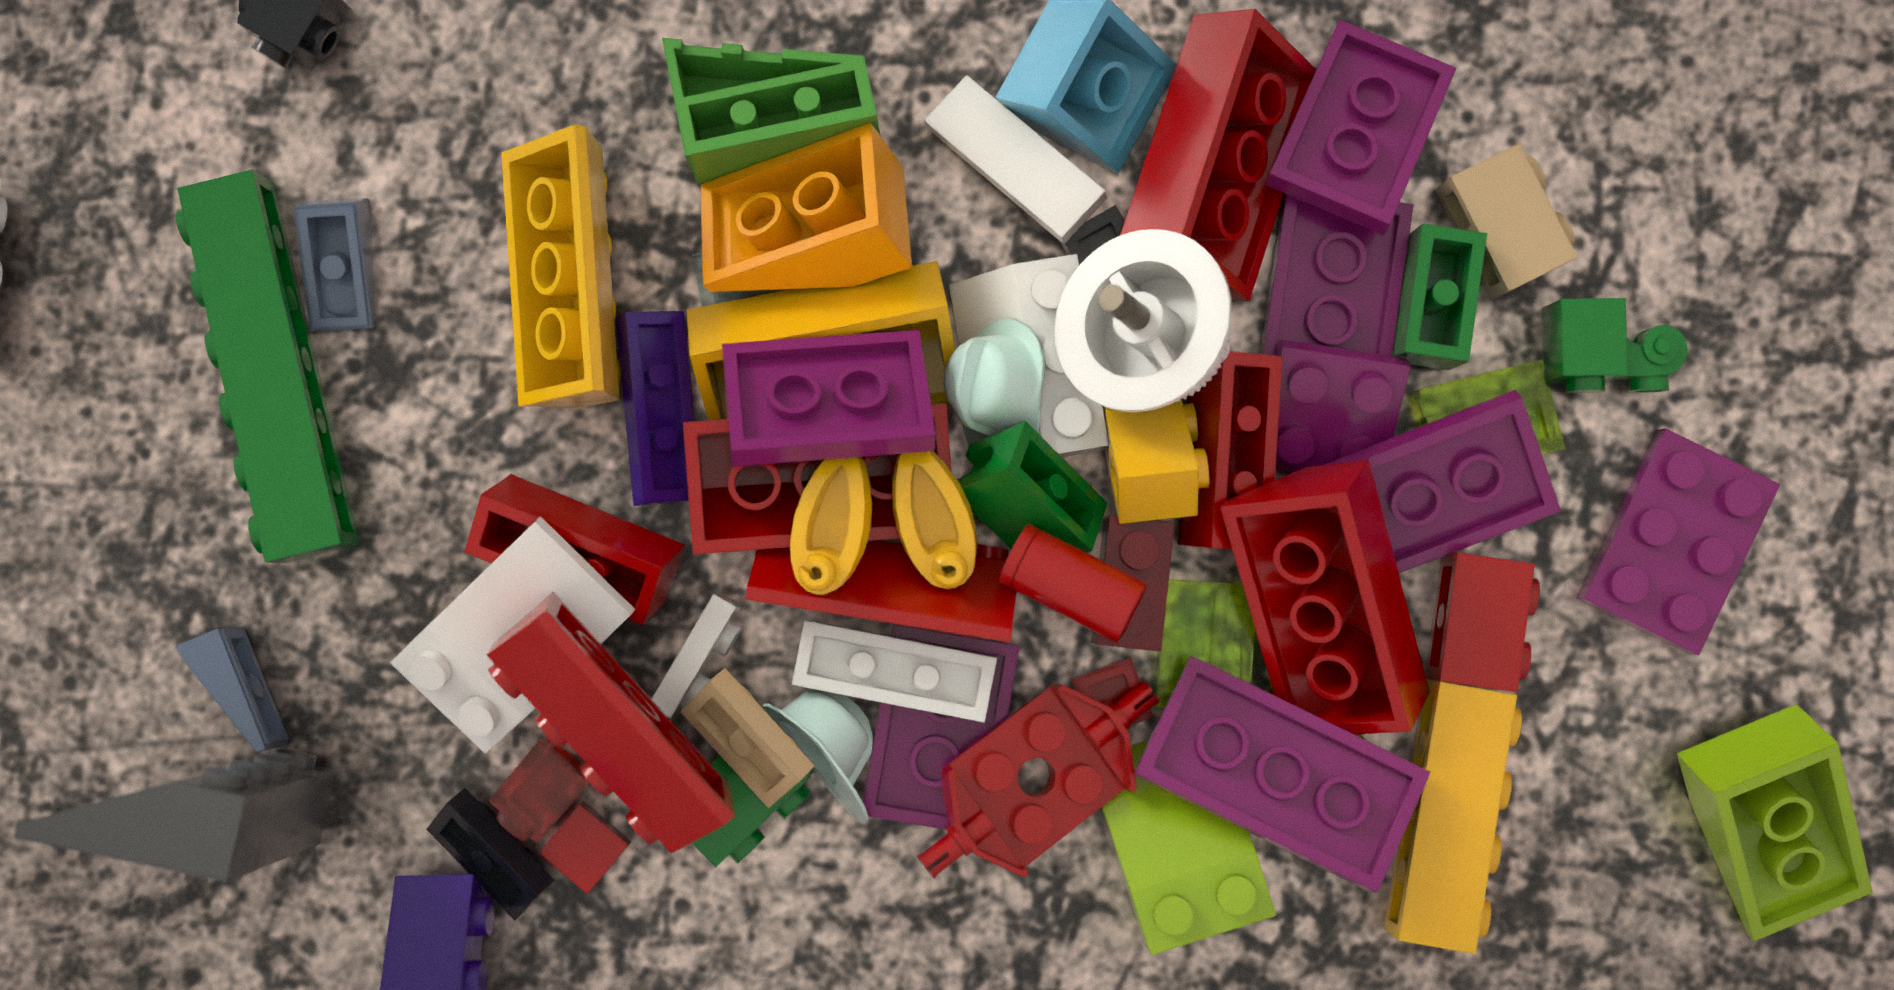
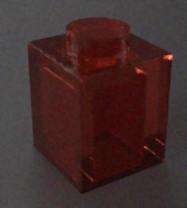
M548 738L538 741L488 800L500 811L496 815L497 821L510 834L520 840L526 841L530 837L538 843L551 835L592 787L580 769L584 763L565 746L559 748Z

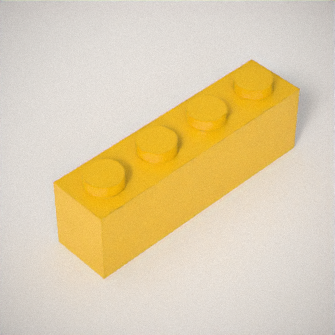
M1427 679L1430 693L1418 716L1411 763L1431 773L1396 851L1384 930L1398 941L1476 954L1478 938H1484L1487 935L1491 921V904L1488 899H1485L1488 875L1489 873L1494 874L1500 863L1502 846L1500 836L1495 835L1499 809L1504 810L1510 800L1512 778L1510 772L1505 771L1509 746H1515L1520 736L1522 713L1519 708H1515L1517 695Z

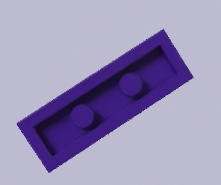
M684 311L621 313L615 316L633 506L689 502L683 422L695 421Z

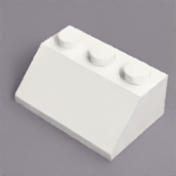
M1077 254L1012 264L949 284L959 346L970 338H975L984 326L997 319H1017L1030 326L1040 340L1045 358L1038 434L1061 457L1099 452L1107 448L1109 443L1103 406L1086 397L1071 383L1060 364L1055 344L1054 329L1057 308L1066 284L1079 267Z

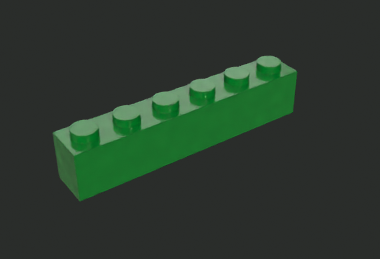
M251 169L177 188L182 208L176 211V223L183 241L187 246H191L196 270H192L190 273L191 287L199 305L205 307L210 331L206 332L204 337L205 347L213 366L220 369L225 392L219 396V406L225 424L230 430H234L239 454L234 456V471L240 487L249 493L254 516H251L248 520V530L254 548L258 553H263L264 561L267 563H289L360 545L274 182Z

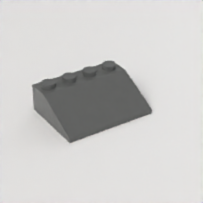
M279 749L276 756L255 755L253 762L234 760L230 762L229 768L205 767L203 775L17 823L14 838L228 882L319 845L336 770L316 766V755L296 750Z

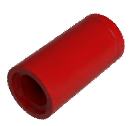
M1027 524L1019 535L999 577V583L1117 644L1128 628L1148 586L1147 583L1031 524Z

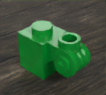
M1626 298L1560 299L1542 308L1544 383L1565 382L1566 393L1604 392L1605 382L1629 381V392L1632 393L1669 391V378H1671V374L1680 369L1686 360L1688 351L1686 339L1673 326L1664 324L1637 333L1630 340L1627 338Z

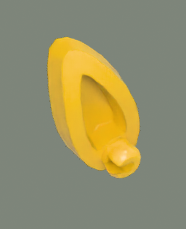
M933 451L899 454L892 479V508L896 530L904 550L915 568L929 583L945 589L956 588L966 582L975 567L977 536L971 505L956 477L946 463Z
M862 457L824 459L804 488L794 513L790 540L793 571L798 583L806 591L813 594L824 595L841 587L855 571L864 554L871 528L872 501L870 480Z

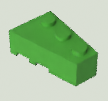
M662 38L684 153L697 184L708 182L870 122L880 134L864 56L783 49L782 54L745 51L743 45L722 43V48L684 45L682 39Z

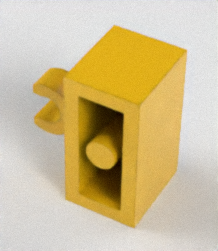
M1181 398L1179 402H1173L1167 406L1144 412L1117 411L1103 406L1109 446L1104 450L1119 524L1197 516L1198 489L1208 488L1209 469L1205 449L1193 448L1192 442H1196L1198 439L1194 404H1183Z

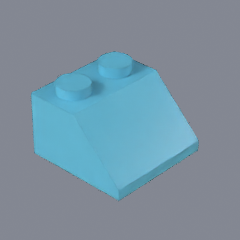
M1049 0L995 98L1034 131L1106 170L1119 174L1170 81L1177 64L1111 0Z

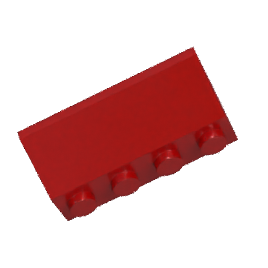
M1256 9L1193 15L1120 234L1121 236L1139 230L1158 229L1176 232L1194 240L1206 249L1219 264L1227 280L1231 299L1249 302L1284 193L1266 186L1265 183L1317 70Z
M931 404L936 434L935 451L933 452L946 463L952 472L947 404ZM728 419L683 422L693 555L791 547L790 540L794 513L801 494L815 470L824 460L732 467ZM899 454L862 457L870 480L872 501L871 528L867 541L900 539L896 530L892 508V479Z
M1369 459L1305 467L1224 501L1220 509L1274 695L1352 734L1411 732L1430 691Z
M874 540L867 541L864 554L847 581L838 589L824 595L808 592L798 583L791 562V547L757 550L747 584L745 600L1010 642L1017 591L999 583V577L1007 560L1009 549L977 544L975 567L971 576L964 584L956 588L945 589L934 586L925 579L915 568L902 544Z
M554 592L492 644L487 656L494 664L488 671L495 682L510 697L516 699L523 694L540 712L534 720L541 731L559 748L569 743L585 761L580 767L585 778L603 796L608 797L614 792L631 810L625 815L628 823L647 844L653 845L659 840L672 854L724 826L735 816L731 786L728 781Z

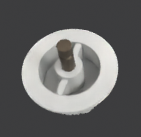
M1158 229L1139 230L1118 236L1103 244L1079 265L1066 284L1058 304L1054 329L1055 344L1059 361L1071 383L1092 401L1109 409L1124 412L1155 410L1173 402H1179L1181 398L1186 400L1187 396H1193L1195 391L1200 392V388L1205 387L1207 381H1212V375L1217 374V369L1221 368V363L1227 358L1230 351L1229 339L1231 336L1229 332L1231 331L1232 303L1225 275L1219 264L1206 249L1194 240L1176 232Z

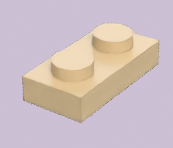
M726 668L713 677L680 710L684 717L768 808L815 767L799 749L797 743L789 735L785 734L754 700L752 694Z

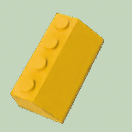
M574 124L501 152L518 407L583 408L620 400L619 381L621 370L617 359L614 324L616 303L612 295L610 267L612 242L608 234L605 196L607 192V177L603 167L602 146L586 126Z
M938 261L913 265L912 268L855 287L789 289L687 309L689 356L708 420L728 419L722 348L724 343L911 330L920 331L931 404L946 403L947 409L952 408L947 400L944 389V376L949 358L955 351V345Z

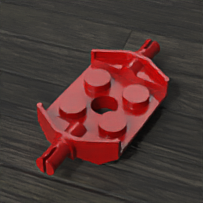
M1141 681L1137 687L1115 704L1109 701L1102 704L1063 684L1053 682L942 768V793L949 824L944 828L948 833L922 854L917 855V858L931 877L935 879L939 873L962 855L968 856L970 853L1015 874L1026 877L1029 872L1025 867L1124 789L1131 793L1135 791L1137 785L1135 775H1133L1134 763L1128 730L1131 728L1130 724L1153 706L1160 703L1157 695L1151 694L1154 692L1146 682ZM1033 758H1042L1049 768L1047 784L1035 793H1026L1021 789L1018 782L1019 770L1026 761Z

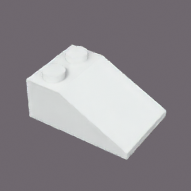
M540 516L437 615L390 664L486 754L535 709L523 694L516 699L510 697L490 675L488 669L494 663L488 658L487 653L492 644L552 592L561 599L600 643H603L634 612L635 608Z

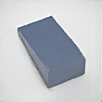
M368 198L315 200L293 205L310 332L374 328L372 238Z
M242 627L217 628L176 646L179 655L256 752L288 744V735L245 629H242Z

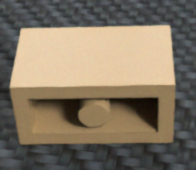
M1520 143L1451 176L1435 189L1454 228L1487 233L1481 282L1491 301L1578 258L1572 247L1575 245V236L1570 223L1562 213L1555 212L1544 192L1546 189L1544 172L1534 157L1526 156Z

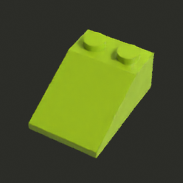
M1797 704L1677 753L1691 806L1746 933L1753 942L1873 893L1839 744Z
M1149 739L1131 745L1134 771ZM1135 776L1137 785L1135 791L1131 793L1124 789L1101 807L1143 942L1151 956L1277 916L1249 832Z

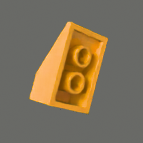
M871 122L701 184L703 286L709 292L855 287L912 268L904 169Z

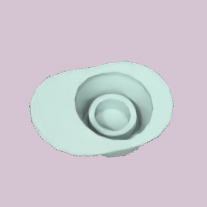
M997 319L984 326L975 338H970L958 346L949 358L945 369L944 389L948 402L962 421L963 432L968 445L1024 421L1039 433L1045 358L1040 340L1030 326L1017 319Z
M809 689L807 692H804L782 710L771 704H763V710L785 734L789 735L797 743L799 749L815 765L813 770L840 805L859 823H868L869 817L866 808L853 787L872 753L873 735L869 720L861 708L846 695L816 689Z

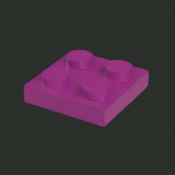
M1279 339L1276 356H1282L1276 470L1296 472L1305 467L1324 465L1394 437L1411 367L1407 358Z

